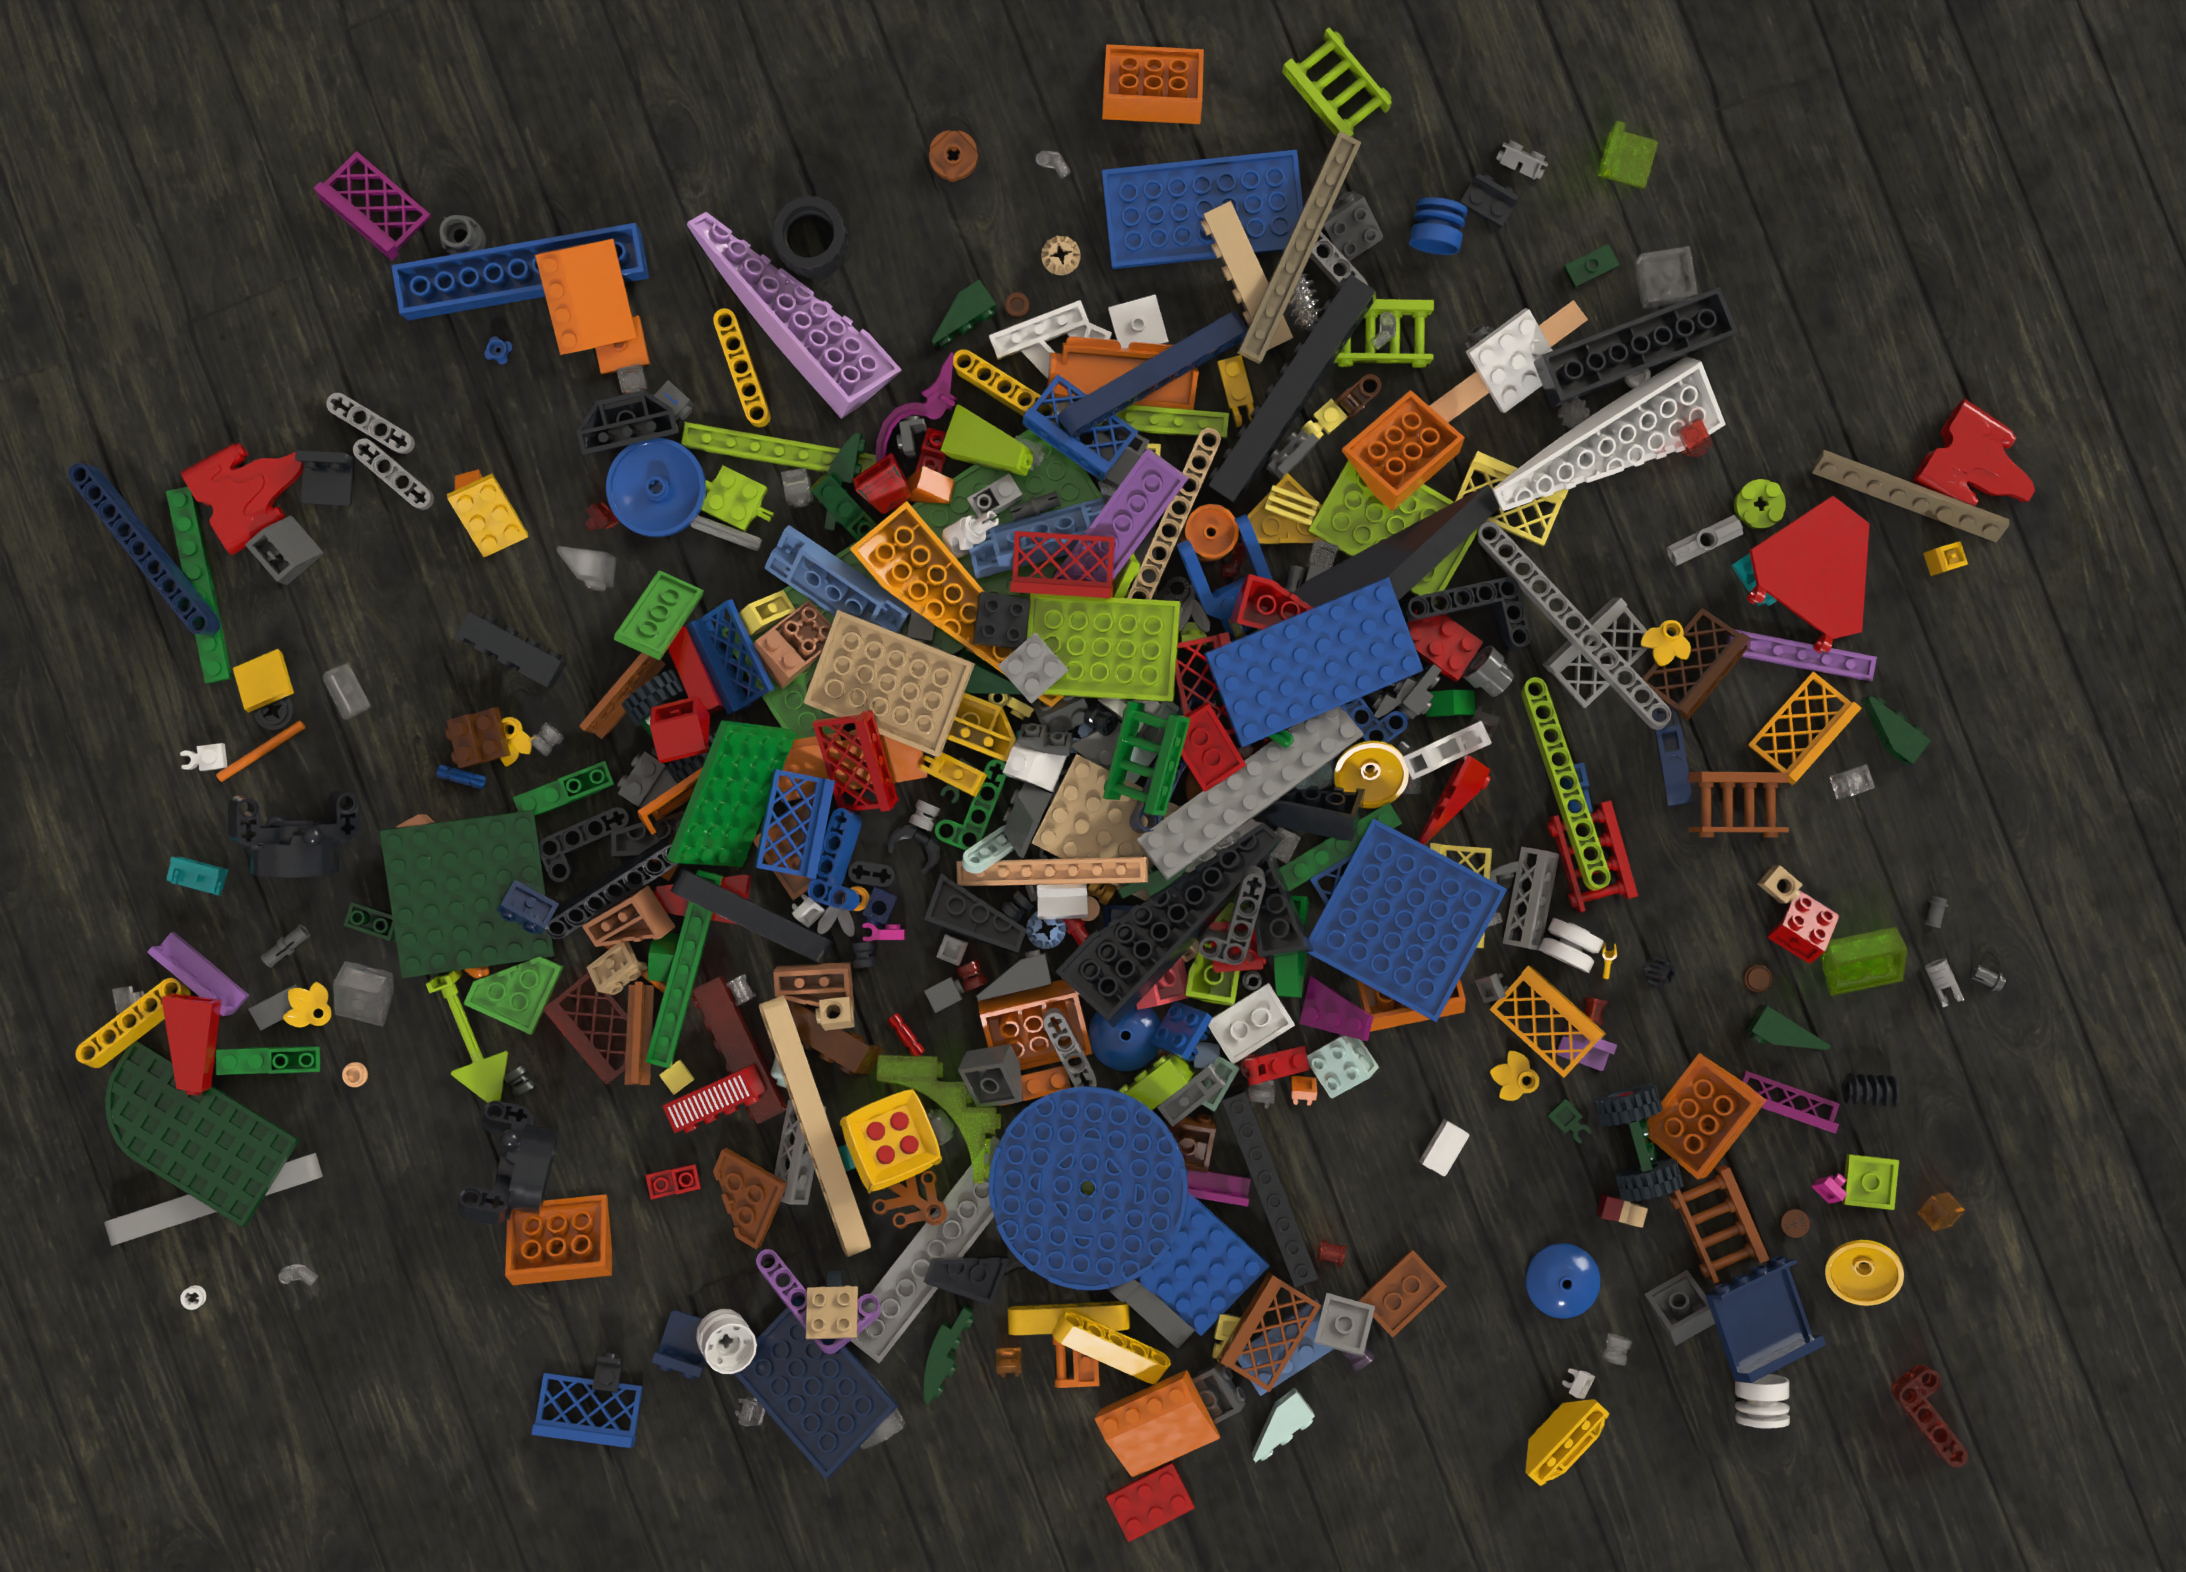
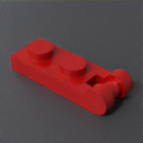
M1297 1046L1244 1060L1245 1067L1249 1070V1085L1260 1084L1265 1081L1310 1070L1305 1046ZM1259 1065H1260V1068H1261V1074H1259V1069H1258V1066H1259Z

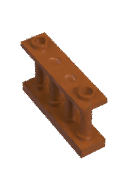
M1688 772V782H1696L1698 787H1701V827H1689V832H1699V837H1714V832H1763V837H1779L1778 832H1789V827H1776V788H1778V783H1788V773ZM1714 783H1720V788H1722L1723 827H1711V787H1714ZM1735 783H1741V788H1744V827H1733V787H1735ZM1757 783H1763V788H1765L1766 827H1755L1754 788H1757Z
M1724 1164L1714 1168L1717 1173L1714 1176L1715 1179L1681 1193L1680 1189L1672 1191V1195H1669L1672 1206L1675 1210L1678 1209L1699 1256L1701 1264L1698 1266L1703 1277L1708 1278L1714 1283L1719 1282L1715 1271L1745 1258H1753L1760 1264L1770 1260L1730 1167ZM1718 1188L1724 1190L1727 1198L1724 1199L1723 1203L1693 1216L1690 1215L1686 1202ZM1728 1211L1734 1213L1737 1221L1734 1222L1733 1226L1705 1238H1700L1695 1225ZM1738 1234L1744 1236L1747 1244L1744 1245L1743 1249L1715 1261H1710L1705 1248Z

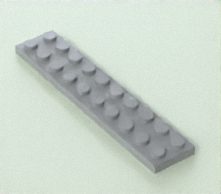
M1338 706L1293 725L1286 730L1294 738V742L1289 748H1284L1272 740L1244 761L1246 763L1245 767L1208 791H1202L1150 829L1153 831L1146 832L1139 837L1137 843L1168 881L1360 740L1364 734L1349 715Z
M995 1135L942 1201L947 1208L946 1220L937 1226L929 1225L926 1222L870 1293L879 1300L881 1306L880 1316L860 1332L857 1338H853L851 1342L878 1363L882 1361L938 1289L923 1282L932 1258L963 1257L994 1217L989 1199V1174L994 1152L1000 1142V1139ZM936 1209L931 1215V1217H938L940 1213L939 1210ZM867 1303L863 1306L862 1310L865 1313H871L875 1310L876 1305L874 1303Z

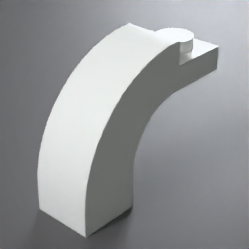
M1482 721L1405 755L1403 760L1412 779H1416L1460 757L1490 745L1492 742Z

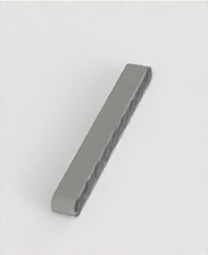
M316 1153L286 1162L266 1195L323 1177ZM188 1194L104 1222L110 1244L113 1246L217 1211Z

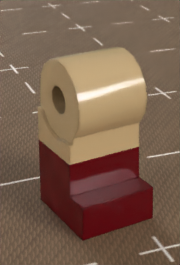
M1602 1193L1596 1215L1603 1219L1643 1227L1648 1208Z

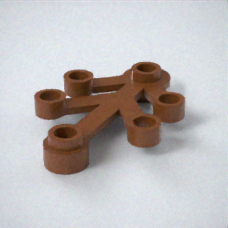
M925 1171L921 1175V1181L926 1186L927 1201L919 1197L916 1177L913 1176L906 1179L907 1188L900 1183L888 1187L901 1197L889 1200L877 1199L872 1205L873 1211L878 1215H884L888 1210L914 1205L921 1210L906 1215L904 1213L895 1214L893 1224L899 1229L905 1228L908 1224L924 1220L929 1225L937 1226L942 1224L947 1218L946 1206L937 1199L935 1188L937 1177L932 1171ZM928 1174L933 1176V1180L930 1183H926L924 1180ZM878 1203H884L885 1208L882 1211L876 1210ZM933 1209H938L940 1212L936 1218L931 1217ZM900 1216L905 1218V1222L902 1225L896 1223L897 1218Z

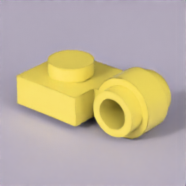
M1330 399L1313 414L1312 417L1317 423H1313L1310 420L1300 431L1303 430L1308 435L1313 433L1320 439L1324 435L1321 432L1323 429L1329 435L1348 416Z
M989 694L988 696L990 703L1000 707L1005 705L1012 709L1010 713L1021 720L1025 716L1030 719L1035 711L1030 706L1007 694H1001L1003 700L998 703L994 701L996 694Z
M1224 1313L1219 1315L1214 1338L1222 1340V1342L1214 1344L1213 1358L1217 1359L1241 1317Z

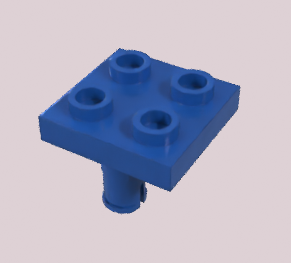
M1174 1001L1149 1043L1158 1049L1191 1062L1195 1059L1191 1053L1194 1055L1198 1054V1050L1195 1047L1199 1040L1203 1041L1208 1037L1204 1032L1210 1034L1211 1030L1208 1025L1212 1017L1206 1012Z

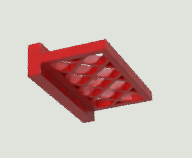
M1015 531L1013 576L1010 592L1112 598L1114 591L1115 537ZM1021 537H1030L1036 543V546L1028 554L1020 547ZM1035 537L1044 539L1041 542H1039ZM1049 538L1056 539L1062 546L1052 556L1042 546ZM1061 539H1070L1065 544L1061 541ZM1073 540H1080L1086 547L1077 557L1067 547ZM1086 541H1094V542L1089 546ZM1099 541L1109 542V551L1101 559L1092 547ZM1038 548L1049 558L1039 568L1029 557ZM1063 549L1073 559L1064 569L1054 559ZM1088 551L1098 560L1089 571L1079 561ZM1107 558H1108V566L1103 562V561H1104L1105 559H1107ZM1025 560L1035 569L1029 577L1019 576V565ZM1050 561L1060 571L1054 578H1047L1041 571ZM1074 563H1077L1085 572L1079 580H1072L1066 573ZM1100 564L1107 571V582L1097 581L1091 575V572ZM1037 573H1039V575H1040L1042 578L1034 577V576H1035ZM1063 574L1066 579H1058V578ZM1088 576L1092 581H1086L1083 579Z
M1229 632L1178 643L1177 649L1185 648L1193 653L1186 665L1178 659L1176 660L1175 681L1183 716L1192 712L1188 708L1187 701L1193 695L1201 700L1203 704L1208 702L1214 710L1218 711L1216 714L1218 718L1222 714L1229 719L1228 714L1223 711L1225 708L1224 703L1219 708L1209 701L1214 691H1218L1216 683L1214 684L1204 677L1209 665L1206 657L1198 652L1204 643L1212 642L1213 649L1230 643ZM1198 645L1195 650L1190 646ZM1195 655L1207 663L1201 674L1189 667ZM1186 670L1198 677L1191 689L1182 682V676ZM1201 680L1213 687L1206 699L1194 691ZM1230 721L1231 729L1226 730L1228 735L1235 734Z
M863 711L860 715L815 720L812 724L829 780L835 781L833 793L838 808H845L851 811L880 808L881 812L890 811L898 801V796L873 711ZM845 724H855L857 730L855 737L843 729ZM823 726H828L836 731L832 739L823 733ZM839 734L851 742L847 749L835 742ZM853 744L862 749L864 754L862 759L850 752ZM831 747L843 754L840 761L830 756L829 750ZM845 757L858 764L854 771L842 764ZM860 766L869 772V781L856 774ZM838 769L850 777L846 784L837 778L836 772ZM852 779L864 786L861 793L848 786ZM868 789L876 794L877 801L871 802L863 794ZM847 792L857 800L853 804H845L843 793Z

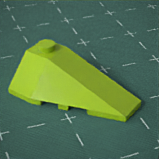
M1230 902L1218 915L1214 923L1229 921L1234 903ZM1241 904L1243 907L1249 908V905ZM1210 940L1206 941L1203 945L1211 948ZM1198 952L1188 973L1185 996L1205 1002L1232 1006L1235 1004L1240 971L1217 973L1213 970L1212 960L1203 957Z

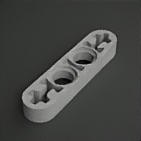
M1320 232L1319 241L1315 243L1309 256L1336 286H1338L1343 278H1348L1350 274L1368 285L1362 275L1328 238ZM1318 246L1327 248V258L1318 256L1316 252ZM1335 264H1341L1345 268L1344 276H1337L1334 273L1333 267Z
M334 393L328 397L326 402L327 408L332 414L397 453L408 454L413 450L415 445L413 437L399 427L344 394ZM342 401V404L350 408L349 412L347 413L341 408L337 409L334 403ZM358 411L366 413V420L361 424H357L354 420V416ZM380 423H384L387 426V432L384 436H377L375 433V428ZM395 435L400 439L405 438L407 445L399 447V443L392 440L391 437Z
M360 439L355 442L353 453L356 458L412 506L420 510H425L432 506L434 502L432 492L379 446L368 439ZM363 446L369 447L368 450L376 457L372 459L370 456L363 454L361 448ZM382 460L390 462V469L386 473H381L378 469V465ZM400 476H407L409 479V484L404 489H399L397 486V479ZM413 489L422 495L425 494L424 498L426 501L424 503L418 502V497L411 493Z
M1059 1008L1048 1009L1043 1014L1044 1028L1074 1087H1096L1095 1074L1065 1014ZM1051 1017L1058 1019L1059 1030H1056V1026L1050 1021ZM1062 1036H1068L1072 1040L1069 1045L1061 1046L1058 1043V1039ZM1073 1056H1078L1082 1059V1062L1077 1066H1071L1068 1060ZM1082 1071L1086 1080H1089L1087 1085L1081 1082L1079 1073Z

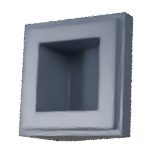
M1198 1042L1195 1047L1198 1050V1054L1194 1055L1193 1067L1204 1069L1210 1063L1213 1064L1216 1057L1220 1055V1044Z

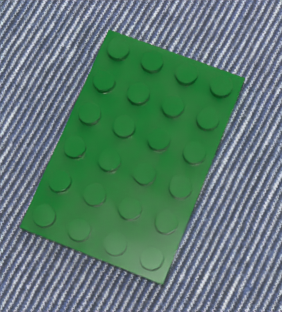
M721 720L667 859L672 863L743 867L752 845V840L756 837L757 830L765 814L773 770H783L797 733L786 728Z

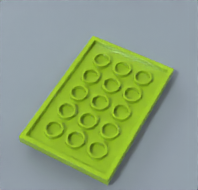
M1348 460L1307 532L1352 557L1449 506L1454 501L1423 484L1396 509L1391 511L1374 496ZM1479 527L1409 591L1416 596L1444 591L1475 538ZM1434 599V606L1438 602L1436 599Z
M1030 593L1027 639L1036 632L1069 670L1049 687L1043 695L1173 703L1180 601Z

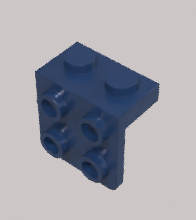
M673 1310L670 1313L660 1347L655 1352L652 1363L658 1364L657 1367L665 1371H672V1369L680 1371L681 1375L686 1378H700L707 1365V1361L701 1353L696 1340L697 1328L703 1318Z

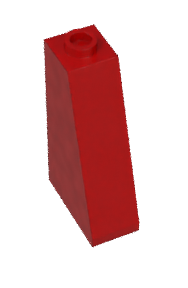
M682 627L668 647V650L688 698L699 696L711 716L725 708L687 627Z
M752 875L723 877L721 887L748 899ZM673 884L657 886L656 890L652 891L667 914L686 915L689 901L670 891ZM713 913V921L736 924L718 914Z
M171 993L162 996V1006L176 1089L185 1090V1094L201 1095L202 1092L211 1088L222 1000Z

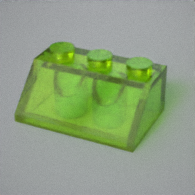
M1896 927L1829 941L1821 959L1830 996L1903 981L1907 947Z

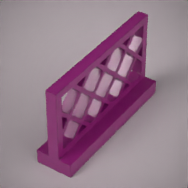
M357 151L324 183L320 181L314 187L321 201L391 261L399 255L397 251L431 218V215ZM359 161L365 166V174H351V167ZM369 179H380L383 181V190H369ZM338 180H347L348 191H336L332 186ZM351 180H365L366 190L352 191ZM384 195V206L370 207V196ZM387 195H399L402 199V206H388ZM352 196H366V207H355L352 205ZM402 211V222L389 223L388 212ZM406 211H418L422 215L416 222H406ZM370 212H384L385 223H373ZM403 227V235L395 242L389 236V228Z

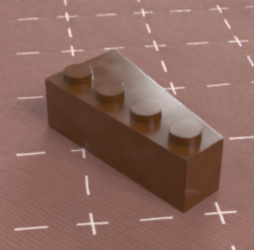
M786 1000L804 1048L810 1051L814 1048L821 1053L819 1057L830 1063H833V1061L841 1065L840 1069L853 1076L854 1073L870 1075L884 1051L883 1047L867 1045L864 1043L865 1037L851 1031L845 1032V1028L825 1031L821 1023H817L816 1010L807 1005Z

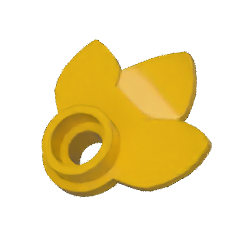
M1674 620L1665 621L1658 628H1650L1641 640L1642 647L1653 649V658L1659 666L1669 664L1675 656L1687 660L1691 651L1690 643L1683 636L1684 631L1681 624ZM1667 630H1671L1674 636L1668 635Z
M513 717L502 719L510 756L500 758L505 766L512 765L518 759L519 753L530 754L532 748L529 735L523 732L521 722ZM510 725L514 727V732L512 734L508 733V727Z
M315 982L309 991L302 988L289 989L288 1000L293 1009L285 1013L283 1019L288 1024L300 1028L308 1024L315 1026L326 1024L332 1014L331 1008L327 1004L329 995L326 988L320 983ZM316 1009L323 1010L324 1014L321 1018L314 1017L313 1013Z
M1516 1051L1508 1052L1507 1064L1497 1065L1490 1070L1494 1081L1503 1086L1499 1097L1504 1100H1517L1523 1093H1531L1539 1086V1076L1534 1070L1530 1069L1529 1060ZM1525 1076L1530 1077L1528 1085L1522 1083V1079Z

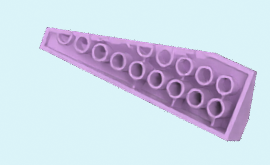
M705 212L687 222L688 228L744 306L784 355L841 419L862 406L902 371L864 329L858 332L851 325L852 320L845 315L841 317L832 310V305L813 296V291L782 268L778 270L770 264L771 260L763 254L761 256L750 249L751 245L734 237L731 234L732 231L713 216Z

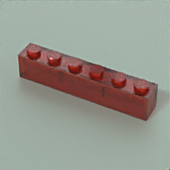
M720 976L693 989L695 994L692 996L693 1002L698 1009H702L705 1015L703 1022L707 1030H712L716 1038L713 1042L719 1054H724L727 1061L724 1065L728 1074L730 1075L754 1064L766 1092L758 1095L759 1101L746 1107L749 1118L759 1124L784 1112L787 1107L724 976Z

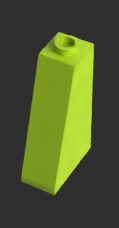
M956 405L941 451L951 459L1027 476L1028 470L1033 464V451L960 405Z

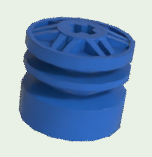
M1429 197L1418 199L1415 206L1417 211L1413 217L1418 224H1414L1411 227L1410 246L1432 254H1457L1460 251L1463 238L1462 232L1457 229L1465 226L1464 218L1467 216V207L1459 202L1444 198Z

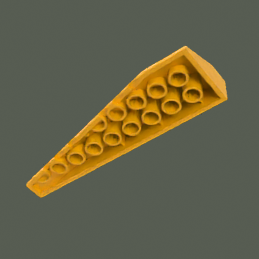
M907 501L850 548V551L882 588L1003 673L998 665L1015 650L972 644L978 596L984 590ZM1042 694L1038 699L1052 707L1064 696Z

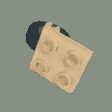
M829 1271L826 1286L807 1288L806 1339L857 1338L858 1286H844L842 1271Z

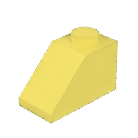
M784 590L748 604L739 612V615L749 636L752 637L777 624L796 609Z

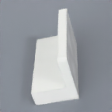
M1087 884L1037 885L1038 920L1088 918Z
M1444 1119L1419 1162L1442 1176H1446L1466 1143L1469 1134Z

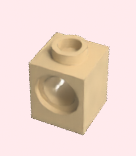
M1773 865L1757 883L1779 903L1786 904L1787 902H1793L1800 894L1799 888L1802 886L1797 879L1780 865ZM1781 879L1786 883V889L1782 893L1777 889V883Z
M850 997L819 1000L820 1008L816 1009L817 1023H821L825 1031L855 1027L853 1002ZM839 1009L840 1015L837 1018H829V1013L832 1010Z

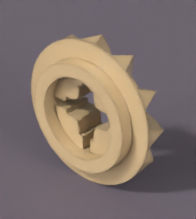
M1055 236L1047 240L1041 254L1043 265L1049 272L1056 275H1066L1074 271L1080 262V249L1076 241H1073L1068 236ZM1058 246H1060L1063 252L1068 253V255L1064 256V264L1061 263L1059 257H1054L1058 252Z

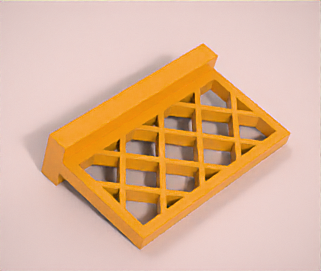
M1813 671L1748 744V747L1778 772L1788 773V782L1793 785L1861 710V707L1855 702H1850ZM1814 680L1821 686L1822 695L1808 696L1807 685ZM1804 691V697H1798ZM1836 698L1843 704V707L1837 712H1828L1826 699ZM1822 699L1823 712L1810 713L1808 700ZM1804 700L1806 714H1792V702ZM1787 709L1788 715H1782ZM1824 716L1825 727L1822 730H1811L1810 717ZM1828 716H1834V717L1828 722ZM1806 717L1807 731L1793 732L1792 718ZM1788 719L1789 732L1775 733L1776 720ZM1771 727L1772 733H1766L1768 729ZM1812 734H1818V735L1812 740ZM1794 735H1808L1809 745L1806 748L1795 749ZM1790 736L1791 749L1777 750L1776 737ZM1772 737L1773 750L1763 751L1756 743L1760 738ZM1796 752H1802V753L1796 758L1795 753H1796ZM1791 753L1792 764L1787 770L1778 763L1777 754ZM1768 754H1774V759Z
M1527 966L1519 978L1505 992L1506 996L1499 999L1490 1008L1501 1021L1563 1078L1606 1034L1532 966ZM1523 981L1531 987V998L1517 997V987ZM1535 991H1536L1541 997L1535 998ZM1514 992V998L1507 999ZM1532 1000V1015L1518 1016V1001ZM1535 1000H1546L1550 1004V1015H1536ZM1504 1001H1514L1515 1016H1504L1498 1008ZM1553 1008L1557 1010L1560 1014L1554 1015ZM1550 1017L1551 1032L1537 1033L1536 1018ZM1554 1017H1564L1568 1020L1569 1032H1555ZM1519 1018H1533V1033H1523L1519 1029ZM1509 1019H1515V1025ZM1572 1025L1579 1031L1572 1032ZM1573 1034H1583L1590 1043L1584 1049H1573ZM1551 1035L1552 1050H1541L1538 1047L1537 1036ZM1555 1035H1569L1570 1050H1556ZM1527 1036H1534V1042ZM1570 1052L1571 1063L1565 1070L1556 1063V1053ZM1574 1052H1580L1574 1059ZM1546 1053H1552V1059Z

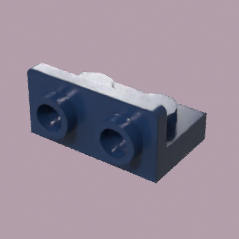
M514 880L496 911L501 913L500 916L509 922L515 921L523 925L522 928L531 934H541L546 929L559 903Z

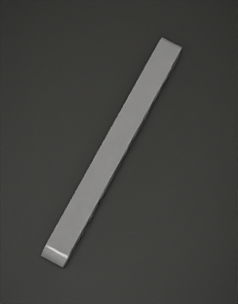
M1488 521L1481 524L1477 536L1479 545L1509 577L1514 578L1518 582L1520 589L1649 727L1656 730L1664 728L1671 718V710L1495 522ZM1485 531H1492L1496 536L1492 540H1487L1482 534ZM1506 548L1512 552V555L1504 558L1500 556L1499 551ZM1524 566L1529 570V573L1521 576L1517 574L1516 568ZM1536 584H1541L1545 587L1546 591L1538 594L1533 591L1532 587ZM1552 602H1558L1562 605L1563 609L1555 612L1550 609L1549 605ZM1575 620L1579 623L1580 627L1576 630H1571L1567 627L1566 622ZM1586 638L1594 639L1596 647L1587 648L1583 644V640ZM1608 656L1612 658L1614 664L1608 667L1604 666L1600 662V658ZM1625 674L1629 676L1631 683L1623 685L1619 683L1617 677ZM1644 693L1648 701L1646 703H1639L1634 695ZM1654 711L1662 712L1665 720L1662 722L1655 721L1652 713Z

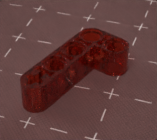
M1917 1365L1892 1385L1891 1393L1937 1455L1952 1467H1962L1968 1460L1966 1449L1927 1400L1941 1386V1376L1926 1365ZM1929 1373V1381L1922 1383L1923 1376ZM1910 1388V1395L1903 1399V1392ZM1925 1408V1415L1922 1418H1918L1919 1411ZM1941 1428L1940 1435L1937 1438H1933L1934 1431ZM1946 1446H1950L1951 1448H1953V1456L1949 1449L1946 1448Z

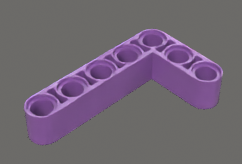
M770 1249L761 1251L756 1258V1264L761 1274L806 1330L807 1291L776 1252ZM772 1258L775 1260L774 1265L770 1268L762 1266L766 1259ZM787 1277L790 1279L786 1287L777 1286L781 1278ZM865 1294L858 1299L857 1335L880 1316L881 1306L879 1300L872 1294ZM796 1297H804L805 1302L799 1307L792 1305ZM867 1303H874L876 1308L871 1313H865L862 1310L863 1306ZM836 1338L835 1342L828 1346L823 1344V1339L813 1340L824 1353L833 1354L853 1338Z

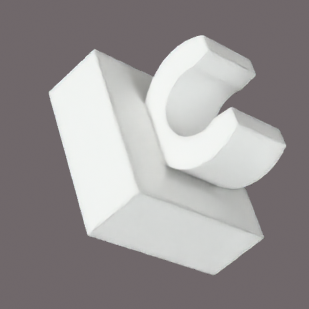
M803 894L801 897L804 899V902L799 907L794 903L792 904V908L795 910L792 914L798 921L809 928L826 910L821 904Z
M1569 1369L1568 1372L1574 1375L1575 1380L1573 1383L1563 1380L1562 1384L1567 1388H1571L1569 1391L1571 1395L1576 1398L1585 1399L1595 1376L1586 1371Z

